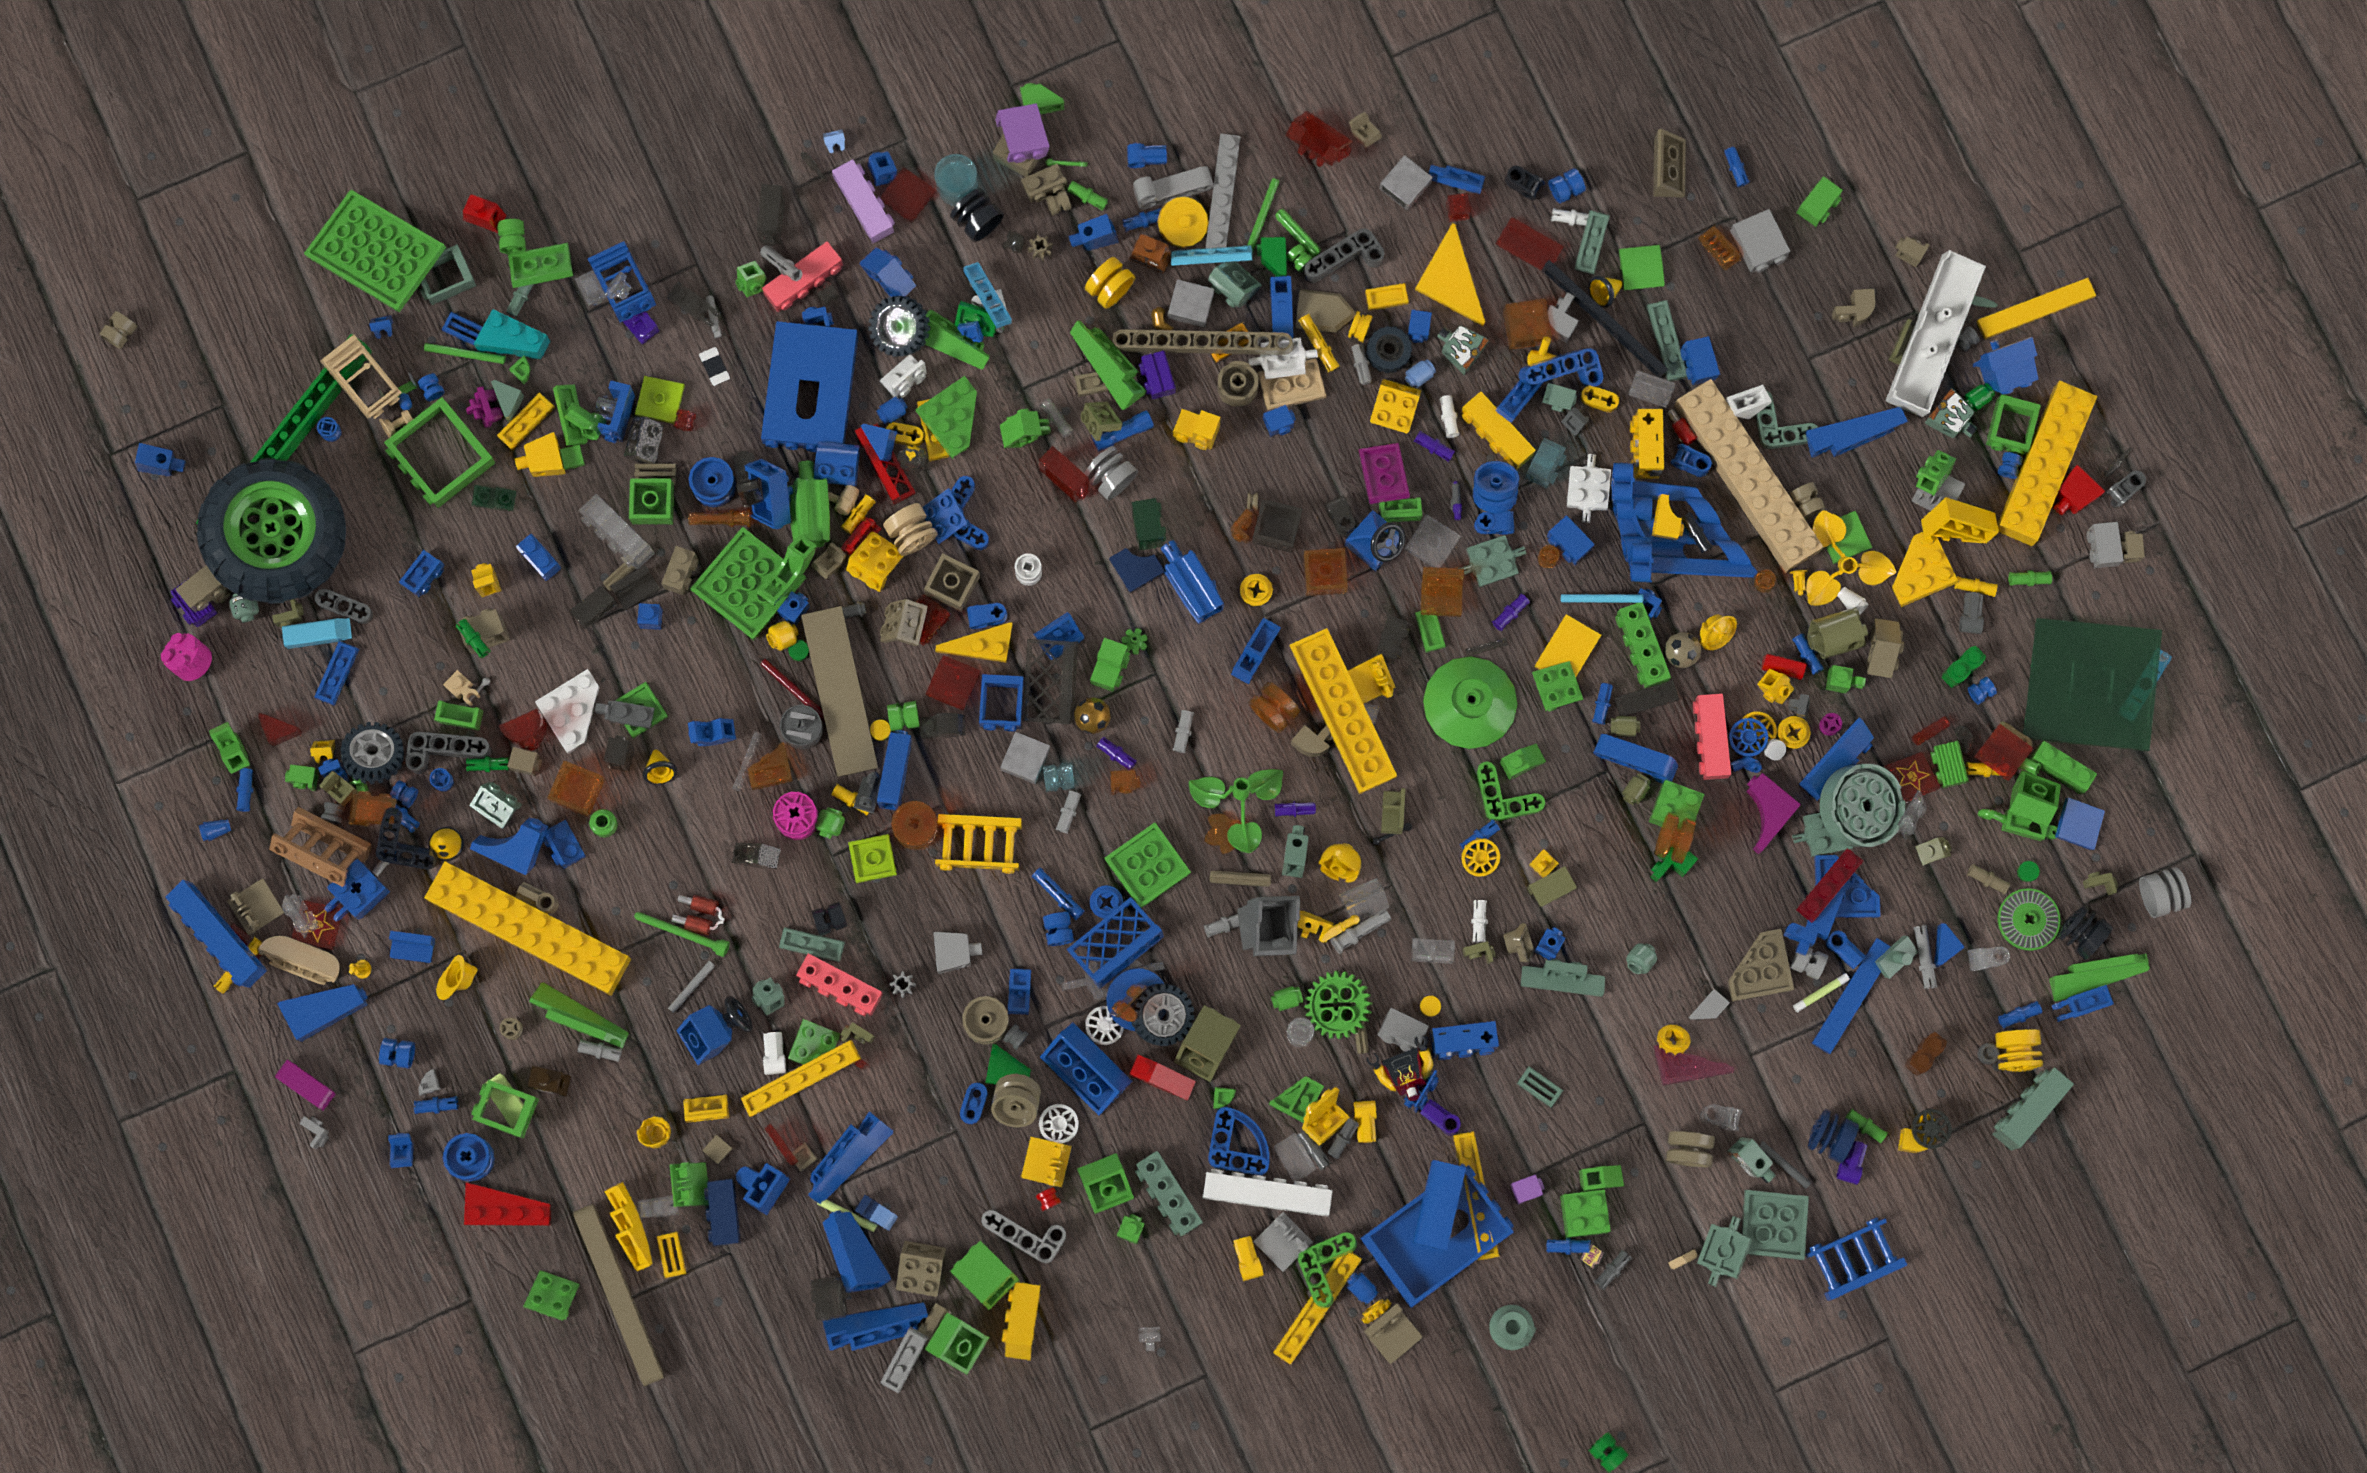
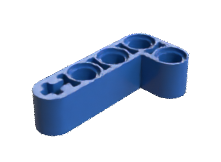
M1584 348L1525 366L1519 371V379L1524 384H1538L1577 371L1583 385L1598 386L1603 381V372L1597 352L1591 348ZM1585 353H1588L1589 360L1587 363H1585L1583 360V355ZM1567 358L1571 363L1568 369L1565 367V360ZM1548 364H1550L1552 367V372L1550 374H1547L1546 367ZM1531 372H1538L1539 374L1533 375L1530 378H1528V375L1531 374ZM1590 372L1594 374V380L1592 382H1590L1588 378Z
M1606 734L1600 735L1593 752L1599 758L1652 775L1653 779L1659 783H1663L1665 780L1672 782L1678 769L1676 760L1666 754Z

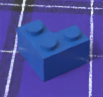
M876 247L859 263L868 276L877 281L890 297L906 296L916 287L912 281V274L908 270L901 267L903 264L896 255L892 256L887 250L882 251Z

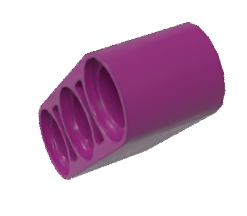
M288 1059L274 1076L322 1111L325 1110L336 1095L334 1091Z

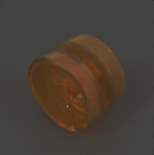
M1268 681L1261 688L1263 697L1255 694L1248 704L1267 726L1281 734L1288 726L1286 719L1294 720L1301 711L1284 691Z
M910 801L904 803L896 809L892 816L891 826L894 836L900 845L909 850L927 848L938 835L939 826L936 815L930 806L923 802ZM914 823L918 824L917 829H914L912 827Z
M1668 811L1657 839L1654 855L1665 858L1670 848L1673 847L1671 860L1682 864L1693 841L1696 820L1686 817L1683 819L1680 827L1677 828L1679 824L1678 814Z

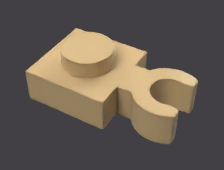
M458 670L443 684L459 700L463 697V700L469 706L473 705L469 700L470 696L481 697L475 689H470L473 684Z

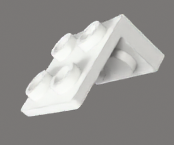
M908 355L886 374L880 382L893 397L899 398L901 396L903 398L910 392V388L915 383L920 384L926 378L925 363L923 360L917 362L912 355Z

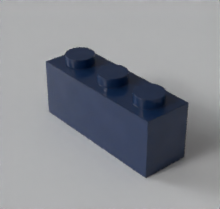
M729 1179L707 1182V1187H704L705 1200H709V1208L706 1209L707 1221H711V1230H708L709 1242H713L715 1247L741 1244L735 1181Z

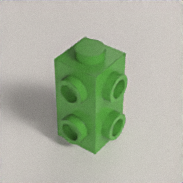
M1937 450L1934 456L1930 455L1925 463V468L1921 467L1916 477L1919 480L1916 487L1935 495L1950 475L1956 458L1940 450Z

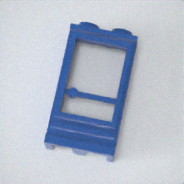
M624 241L588 258L619 322L629 320L633 316L656 306L654 298ZM628 259L630 267L625 266L623 270L603 279L600 272ZM633 269L644 291L616 304L605 282L624 273H629Z

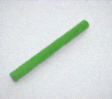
M1275 178L1271 180L1247 246H1252V254L1279 184V180Z
M429 343L424 345V351L500 364H505L506 357L501 355Z

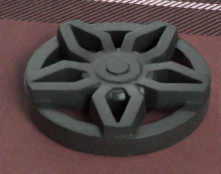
M1927 1109L1915 1116L1912 1121L1911 1132L1913 1138L1920 1146L1936 1149L1947 1143L1951 1136L1952 1127L1949 1118L1943 1112L1936 1109ZM1927 1113L1931 1118L1930 1121L1927 1120ZM1932 1113L1938 1114L1941 1117L1936 1118V1120L1934 1121V1116ZM1923 1115L1924 1123L1916 1124L1919 1117ZM1944 1119L1945 1122L1939 1125L1938 1122ZM1945 1125H1947V1135L1943 1130H1940ZM1923 1126L1922 1130L1916 1129V1127ZM1916 1132L1919 1134L1924 1133L1923 1142L1918 1138ZM1941 1133L1945 1139L1940 1138L1938 1134ZM1927 1137L1931 1138V1140L1929 1141L1928 1144H1927ZM1934 1137L1936 1140L1941 1141L1940 1144L1931 1145L1934 1141Z

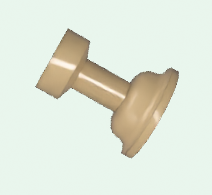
M408 410L401 412L402 417L392 422L388 419H379L388 438L396 433L395 429L413 420Z

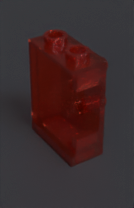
M1308 111L1296 117L1285 136L1300 145L1297 150L1299 154L1304 155L1306 150L1310 152L1308 155L1310 159L1314 160L1318 157L1315 163L1319 167H1322L1325 162L1330 166L1337 162L1340 163L1352 151L1350 146L1353 141Z

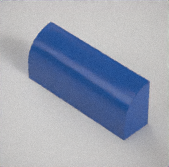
M1436 1160L1431 1161L1413 1243L1447 1251L1466 1167Z

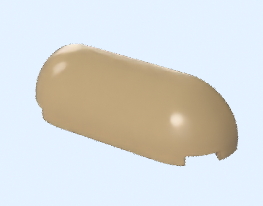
M274 936L265 940L258 948L260 955L264 954L271 960L269 964L315 983L322 985L331 981L334 983L338 977L340 966L335 956L292 938Z

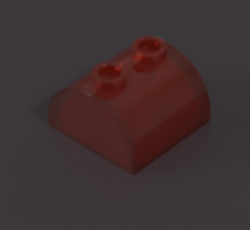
M534 709L499 725L502 733L513 745L528 749V751L538 749L547 732L545 718L538 709Z

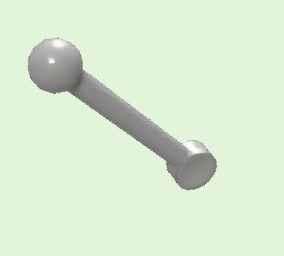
M488 677L483 678V683L476 689L478 693L485 685L490 684ZM475 695L470 696L469 700L472 701ZM464 702L459 705L467 707L468 704Z

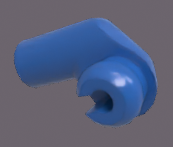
M1744 756L1730 763L1733 772L1744 768L1748 771L1759 773L1762 769L1760 761L1752 757Z

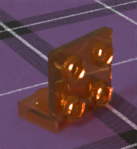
M1423 567L1421 580L1422 615L1462 616L1464 569Z

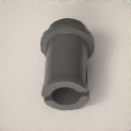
M857 601V604L842 607L844 619L859 615L863 617L866 614L864 602L860 603Z

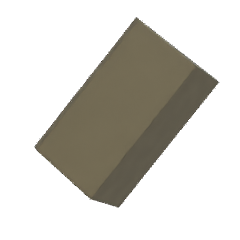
M1658 129L1654 139V196L1685 197L1686 139L1663 129Z

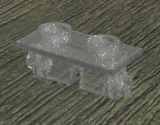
M296 893L290 897L285 895L282 903L283 911L287 916L291 917L297 932H301L305 938L309 929L315 931L319 927L317 925L318 921L311 911L303 914L302 911L308 909L300 895Z

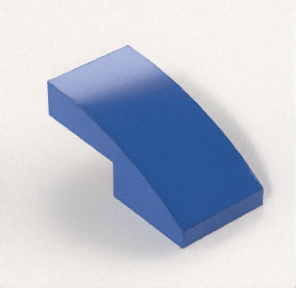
M1010 969L1008 1014L1029 1015L1031 970Z

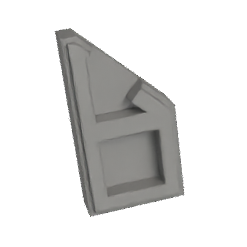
M1713 989L1688 1018L1690 1020L1716 1019L1730 1002Z

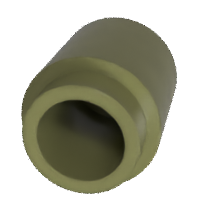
M1616 716V718H1611V734H1616V737H1636V733H1640V720H1636V716Z
M1637 773L1623 790V799L1631 805L1635 803L1640 804L1650 789L1651 781L1642 774Z

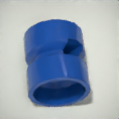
M1576 168L1565 172L1563 177L1557 176L1549 180L1552 195L1559 204L1569 200L1571 195L1577 196L1586 191L1585 183Z
M1059 912L1043 916L1044 927L1048 930L1046 934L1048 946H1060L1074 942L1072 929L1068 928L1071 925L1069 912Z
M384 1038L379 1053L380 1065L393 1066L396 1064L397 1067L410 1069L415 1055V1042L402 1040L398 1043L397 1039Z

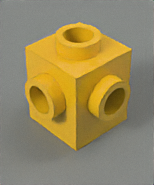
M1771 669L1766 672L1757 684L1764 693L1763 697L1771 703L1775 701L1783 704L1794 690L1793 686L1789 683V677Z

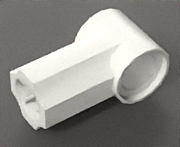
M770 1032L763 1034L765 1056H763L764 1074L786 1073L782 1033Z

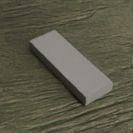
M910 1327L880 1383L899 1393L929 1337Z

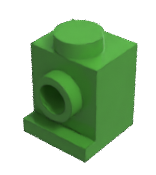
M290 764V770L286 771L285 782L294 784V788L306 789V786H308L311 791H316L320 771L314 767Z

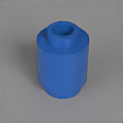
M895 396L879 406L880 409L876 412L881 421L887 424L905 415V409L908 407L902 398L898 399Z
M1355 1272L1347 1280L1349 1283L1347 1288L1360 1302L1368 1304L1378 1294L1375 1290V1285L1362 1272L1359 1274Z

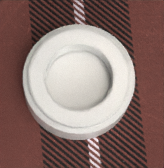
M1778 739L1769 740L1764 749L1765 755L1772 760H1780L1786 752L1785 744Z

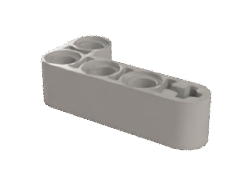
M1206 166L1154 181L1150 177H1142L1133 183V190L1140 209L1165 204L1174 198L1189 197L1206 192L1214 187L1209 169Z
M989 1210L982 1216V1224L987 1230L1044 1264L1054 1260L1066 1239V1232L1059 1225L1050 1227L1044 1238L1040 1239L996 1211ZM995 1215V1220L1000 1224L1002 1220L1006 1221L1001 1225L999 1232L996 1231L999 1227L995 1224L987 1225L988 1221L986 1218L988 1216L992 1217ZM1013 1226L1015 1228L1014 1236L1006 1237L1004 1235V1228ZM1053 1230H1060L1063 1233L1062 1239L1059 1241L1052 1240L1051 1232ZM1031 1237L1034 1242L1033 1246L1024 1248L1022 1246L1023 1238ZM1049 1248L1052 1252L1049 1259H1042L1040 1257L1041 1249Z

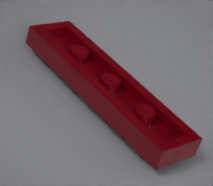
M1847 848L1796 911L1813 923L1862 864L1863 860Z

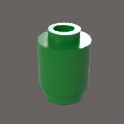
M1980 384L1964 395V401L1976 412L1991 402L1995 393L1989 384Z

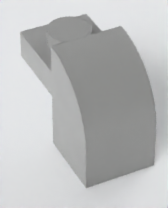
M1568 292L1564 298H1559L1555 307L1550 305L1546 315V326L1549 332L1567 343L1578 324V320L1566 314L1574 299V296Z

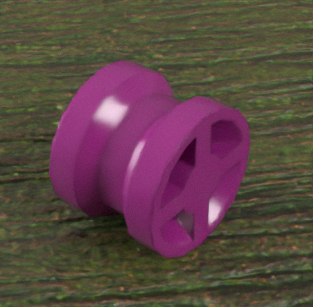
M1835 713L1826 714L1819 723L1820 731L1827 736L1835 735L1842 727V719Z

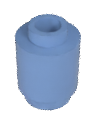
M1426 359L1407 370L1405 380L1409 386L1418 388L1430 380L1433 374L1436 373L1433 364Z

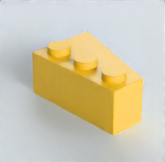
M1947 497L1921 519L1924 538L1927 540H1931L1932 537H1943V541H1950V538H1959L1962 542L1988 543L1999 533L1994 512Z
M1016 1282L1014 1289L1009 1291L1008 1302H1012L1011 1309L1006 1311L1005 1322H1009L1008 1329L1003 1330L1002 1342H1006L1005 1357L1031 1360V1348L1040 1296L1039 1285Z

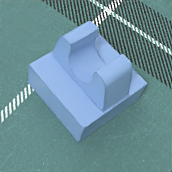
M842 129L823 134L825 145L830 153H833L832 147L834 144H839L841 151L844 150L845 139Z

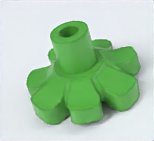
M1138 628L1135 629L1134 633L1131 629L1127 630V637H1122V643L1128 646V652L1132 649L1134 655L1139 654V649L1144 651L1147 647L1143 643L1147 642V635H1141L1142 631Z

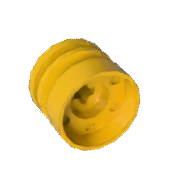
M2014 1030L1995 1034L1996 1048L2006 1049L2007 1052L1997 1056L1999 1060H2007V1062L1998 1064L1999 1070L2024 1072L2043 1067L2042 1060H2033L2035 1057L2042 1056V1052L2032 1051V1047L2041 1044L2040 1030Z

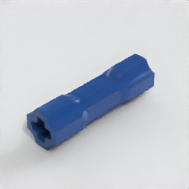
M1146 410L1122 422L1121 430L1112 432L1102 431L1100 441H1095L1093 436L1092 440L1099 452L1121 440L1153 428L1154 424Z

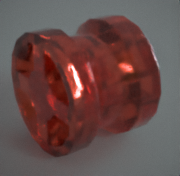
M677 410V420L674 421L673 427L682 431H693L694 426L692 423L696 419V414L687 410Z

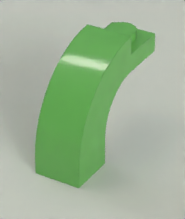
M800 534L788 546L782 563L758 590V595L774 606L783 596H786L801 578L810 564L817 546Z

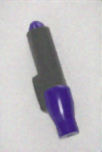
M1454 481L1452 484L1453 499L1450 500L1451 511L1454 513L1455 520H1461L1460 484L1458 481Z

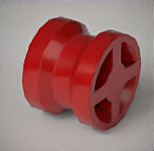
M1054 1187L1036 1195L1037 1200L1042 1204V1211L1061 1203L1060 1198H1057L1055 1195L1056 1190Z

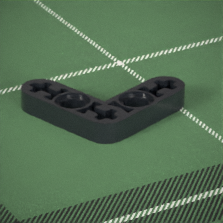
M387 808L382 817L376 849L377 858L388 863L426 870L433 869L438 859L434 850L397 843L402 813L397 808ZM390 816H394L393 825L389 824ZM390 831L395 836L388 838L383 833ZM409 852L412 854V857L404 858L401 854Z

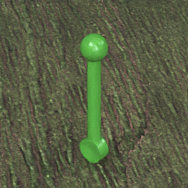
M1050 158L1045 162L1047 166L1058 164L1087 167V162L1053 161Z

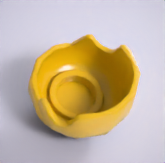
M653 1116L647 1120L645 1119L641 1127L637 1129L638 1140L644 1146L653 1149L664 1146L671 1135V1127L662 1117Z

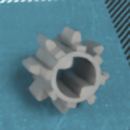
M904 971L901 972L899 977L893 975L895 982L889 984L895 988L893 994L901 993L902 998H904L906 993L912 995L910 989L916 986V983L910 982L913 976L909 975L906 977ZM901 980H905L906 984H908V987L904 990L897 986Z

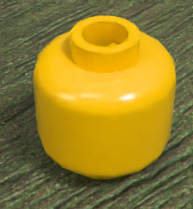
M782 621L771 626L766 637L773 649L776 648L782 651L796 644V636L799 633L794 624L791 625L787 621Z

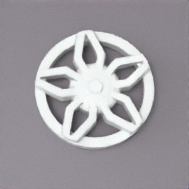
M1055 1104L1046 1108L1039 1120V1128L1043 1137L1048 1141L1061 1144L1070 1141L1076 1135L1079 1125L1076 1113L1070 1107L1063 1104ZM1056 1108H1063L1067 1111L1063 1112L1060 1116V1112ZM1052 1109H1053L1054 1112L1057 1114V1116H1055V1117L1052 1116V1112H1051ZM1049 1112L1051 1120L1043 1122L1044 1116ZM1071 1113L1068 1119L1064 1118V1115ZM1072 1117L1075 1119V1128L1067 1123L1071 1121ZM1048 1123L1051 1125L1050 1128L1043 1127ZM1070 1127L1073 1132H1068L1065 1129ZM1053 1130L1051 1133L1052 1139L1048 1137L1044 1131ZM1055 1132L1060 1134L1057 1140H1055ZM1062 1132L1070 1135L1068 1138L1061 1140Z

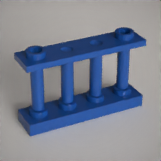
M1876 1217L1867 1221L1868 1226L1825 1246L1819 1243L1809 1248L1811 1252L1807 1253L1806 1257H1816L1829 1284V1291L1824 1293L1827 1301L1907 1266L1904 1258L1897 1259L1893 1255L1880 1228V1225L1887 1223L1886 1219L1879 1220ZM1871 1229L1886 1258V1265L1880 1268L1874 1264L1861 1237V1234ZM1852 1238L1867 1267V1274L1862 1276L1855 1273L1842 1245L1843 1242ZM1832 1247L1835 1248L1848 1275V1282L1843 1285L1836 1281L1823 1254V1251Z

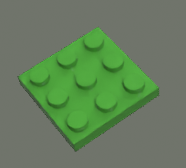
M1155 822L1104 858L1141 909L1191 874V871Z

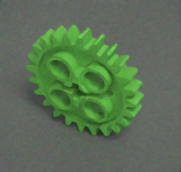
M1335 971L1333 977L1331 973L1327 972V979L1319 976L1320 983L1313 982L1315 989H1308L1312 995L1311 997H1305L1306 1000L1310 1001V1004L1304 1006L1310 1009V1012L1305 1015L1312 1017L1309 1024H1317L1314 1029L1315 1031L1322 1029V1036L1329 1032V1038L1332 1039L1335 1034L1337 1039H1342L1343 1034L1346 1038H1350V1031L1353 1034H1358L1356 1027L1363 1029L1364 1026L1361 1022L1369 1021L1365 1014L1372 1013V1011L1367 1009V1006L1372 1005V1003L1367 1002L1366 999L1371 994L1364 993L1368 987H1360L1361 979L1354 982L1355 975L1351 974L1348 978L1347 972H1343L1340 976L1339 971ZM1350 989L1352 991V996L1350 999L1346 1000L1344 997L1345 990ZM1326 990H1330L1332 993L1328 1001L1324 999ZM1338 1002L1356 1003V1006L1321 1008V1004H1337ZM1350 1009L1353 1013V1017L1351 1020L1347 1021L1345 1018V1013L1347 1010ZM1330 1010L1333 1016L1327 1022L1325 1020V1013Z

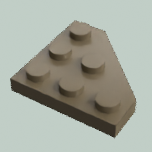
M1781 929L1761 932L1728 980L1732 1002L1794 990Z

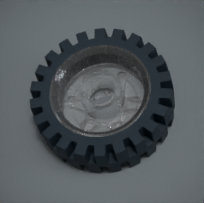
M893 296L880 301L881 303L875 306L876 309L871 312L872 318H869L871 326H868L869 331H872L870 337L875 340L873 342L874 345L879 346L881 352L896 357L911 355L919 351L921 346L925 345V339L929 337L927 332L930 330V326H928L930 319L926 317L928 313L922 309V304L907 296ZM898 321L902 324L901 331L897 329Z

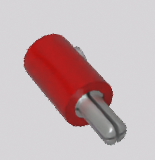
M1671 409L1668 414L1674 422L1672 428L1678 435L1681 443L1688 446L1697 439V436L1685 418L1680 419L1674 409Z

